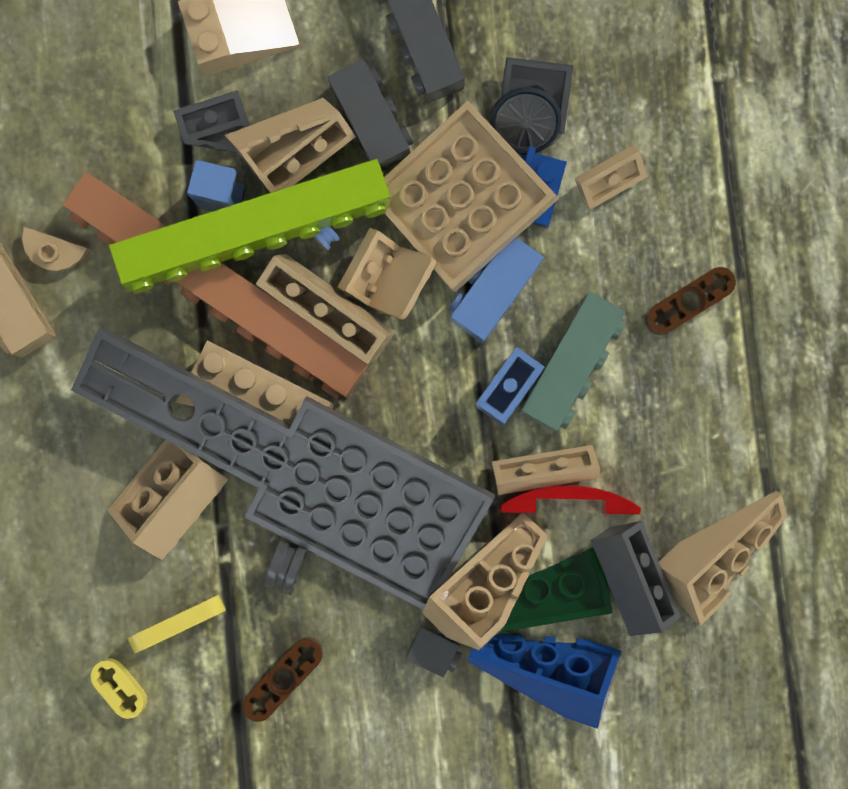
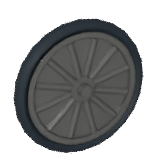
M532 87L516 88L501 96L495 103L490 116V125L517 154L527 155L529 146L536 148L535 153L549 147L559 134L562 124L561 112L556 101L548 93Z

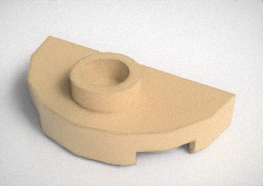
M23 227L22 243L25 253L34 264L47 271L65 272L64 270L71 269L78 263L81 264L90 251L86 247Z

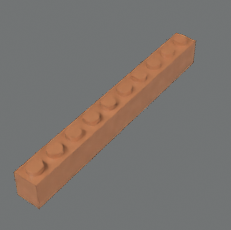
M87 172L84 173L62 204L72 212L68 217L70 220L85 230L88 225L97 229L99 233L96 237L107 245L166 227V225ZM222 263L221 266L210 271L197 269L188 272L186 278L175 282L183 287L180 291L181 295L196 305L202 300L211 306L208 310L209 314L224 324L227 319H230L239 325L236 329L237 333L252 343L255 338H258L267 344L264 349L265 352L280 362L283 357H286L295 363L292 370L308 381L313 375L323 382L320 389L336 400L340 395L348 399L370 367V364H366L301 316ZM167 279L162 281L163 283H165V284L168 285V286H169L170 283H171V282H167Z

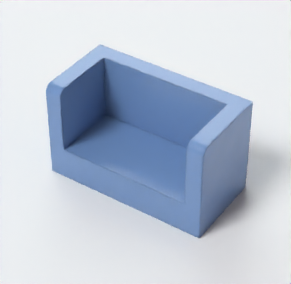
M196 160L187 194L199 208L216 211L241 203L246 187L243 183L235 182L237 176L235 169Z

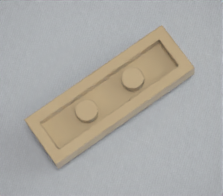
M593 445L492 461L498 495L600 478V467Z

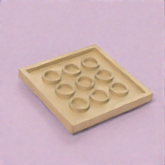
M468 100L384 177L391 196V206L386 208V216L418 252L435 259L436 264L433 269L454 292L459 290L558 200L557 195Z

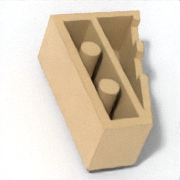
M324 98L225 135L261 185L269 193L295 185L356 137L341 113Z

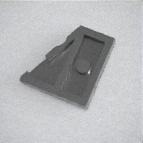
M238 90L173 110L185 145L238 153L225 135L250 126Z

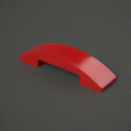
M573 485L550 486L529 490L499 505V512L536 513V499L601 500V513L641 515V507L620 495L597 488Z

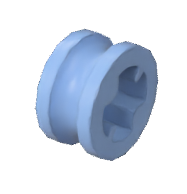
M330 226L320 229V234L314 236L326 250L331 248L330 244L332 241L338 242L340 240L339 236Z

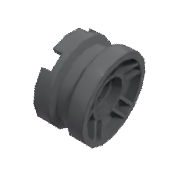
M281 540L271 560L264 587L270 589L278 587L282 589V593L291 596L295 589L293 585L298 582L303 568L302 559L306 558L307 549L302 547L297 549L291 548L288 542Z

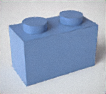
M516 347L479 398L475 407L503 426L545 367Z

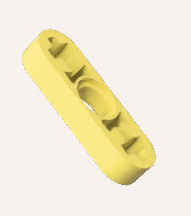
M217 595L127 639L134 654L226 611L220 595Z

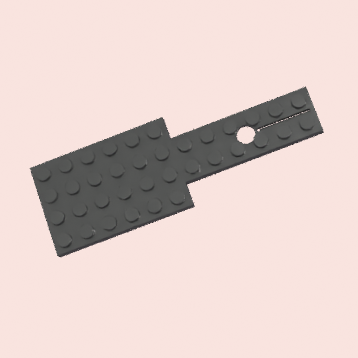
M104 327L98 329L71 391L259 488L244 516L245 518L424 610L429 597L449 579L494 500L495 494L308 396L304 399L290 425ZM178 394L188 396L195 405L193 417L179 419L174 416L172 406L170 405L171 398Z

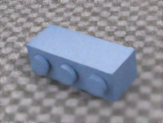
M516 237L489 262L486 268L483 267L469 280V283L473 285L466 296L459 293L449 307V310L453 312L450 316V321L483 344L540 266L544 256Z

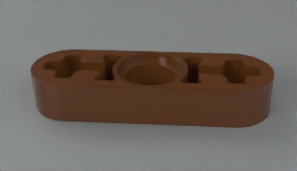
M716 267L650 308L645 317L647 328L656 335H665L731 294L736 286L734 274L725 267ZM713 275L718 279L724 277L726 283L723 285V289L725 291L723 292L720 288H717L706 295L703 289L715 281ZM693 292L698 296L699 306L696 310L691 311L683 307L681 298L684 293ZM670 301H673L674 307L669 304ZM675 308L683 316L681 320L678 313L670 317L666 321L668 325L666 328L663 324L657 326L654 323V320L657 318L655 311L664 314Z
M304 637L298 640L246 695L242 707L247 718L255 722L268 719L319 665L323 658V648L318 640L312 637ZM311 645L315 649L313 652L315 660L313 662L310 659L305 660L299 667V669L304 671L300 675L297 668L291 663L286 662V660L290 657L294 663L302 654L299 647L308 648ZM285 669L292 674L293 683L289 688L282 689L275 685L273 678L276 671ZM266 683L269 690L275 695L280 696V699L276 700L274 695H272L264 705L267 711L264 712L260 709L255 712L252 710L254 702L251 698L260 699L268 691V689L262 687Z

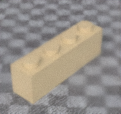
M0 243V347L7 354L11 353V355L23 358L57 336Z
M287 254L273 256L256 283L261 289L366 364L378 359L395 333L393 329Z

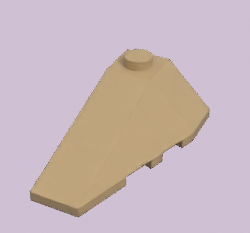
M778 491L759 499L680 541L671 551L666 552L659 561L672 596L700 626L725 603L731 594L726 590L737 574L745 575L750 568L747 566V563L754 550L763 549L786 518L787 513L783 497Z
M525 513L520 514L429 597L422 613L447 638L480 650L505 626L548 535Z

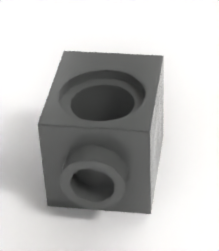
M421 624L406 654V660L444 678L447 670L454 672L462 653L457 651L459 647L458 642Z

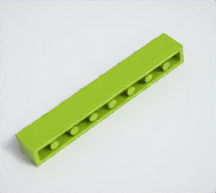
M374 159L110 244L109 247L122 286L128 292L142 293L154 288V283L166 279L167 282H176L186 278L188 272L197 269L210 271L221 266L222 261L234 258L236 261L244 260L253 256L254 251L265 247L268 250H274L285 246L288 243L287 240L299 236L301 239L312 238L320 234V229L329 226L342 228L352 224L354 218L366 215L367 218L379 216L386 212V208L391 206V196L378 159Z

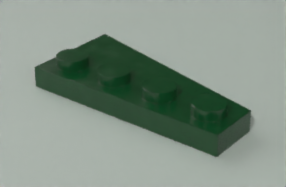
M594 547L529 575L505 626L498 633L612 614L613 610L607 580Z

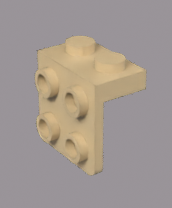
M369 228L337 288L367 307L403 320L413 309L422 288L430 278L436 261L429 255L401 247L380 231Z

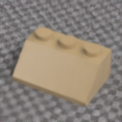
M165 440L107 511L132 543L163 560L170 550L177 545L179 539L188 528L199 518L211 500L219 494L229 479L215 465Z

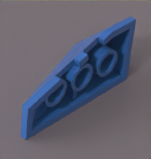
M497 633L480 650L472 648L468 656V662L557 714L598 729L622 650L585 639H576V643L556 642V637H544V641L525 640L521 635Z

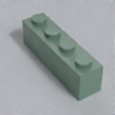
M589 291L519 413L554 433L560 427L566 429L575 415V411L571 407L576 398L578 397L583 400L592 385V381L588 380V377L593 368L600 370L609 355V352L604 350L609 340L612 338L616 341L623 331L626 323L621 319L626 311Z

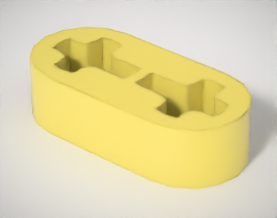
M109 658L97 663L93 667L90 675L91 682L117 715L130 719L139 715L146 708L147 695L144 689L121 662ZM102 667L106 670L110 668L115 670L116 673L113 674L112 678L118 687L111 680L102 681L101 677L104 674ZM120 690L128 697L133 694L137 697L138 700L134 703L137 708L136 710L132 706L127 709L123 706L126 698Z

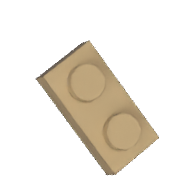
M632 145L577 176L575 181L584 205L591 210L648 176L640 150Z

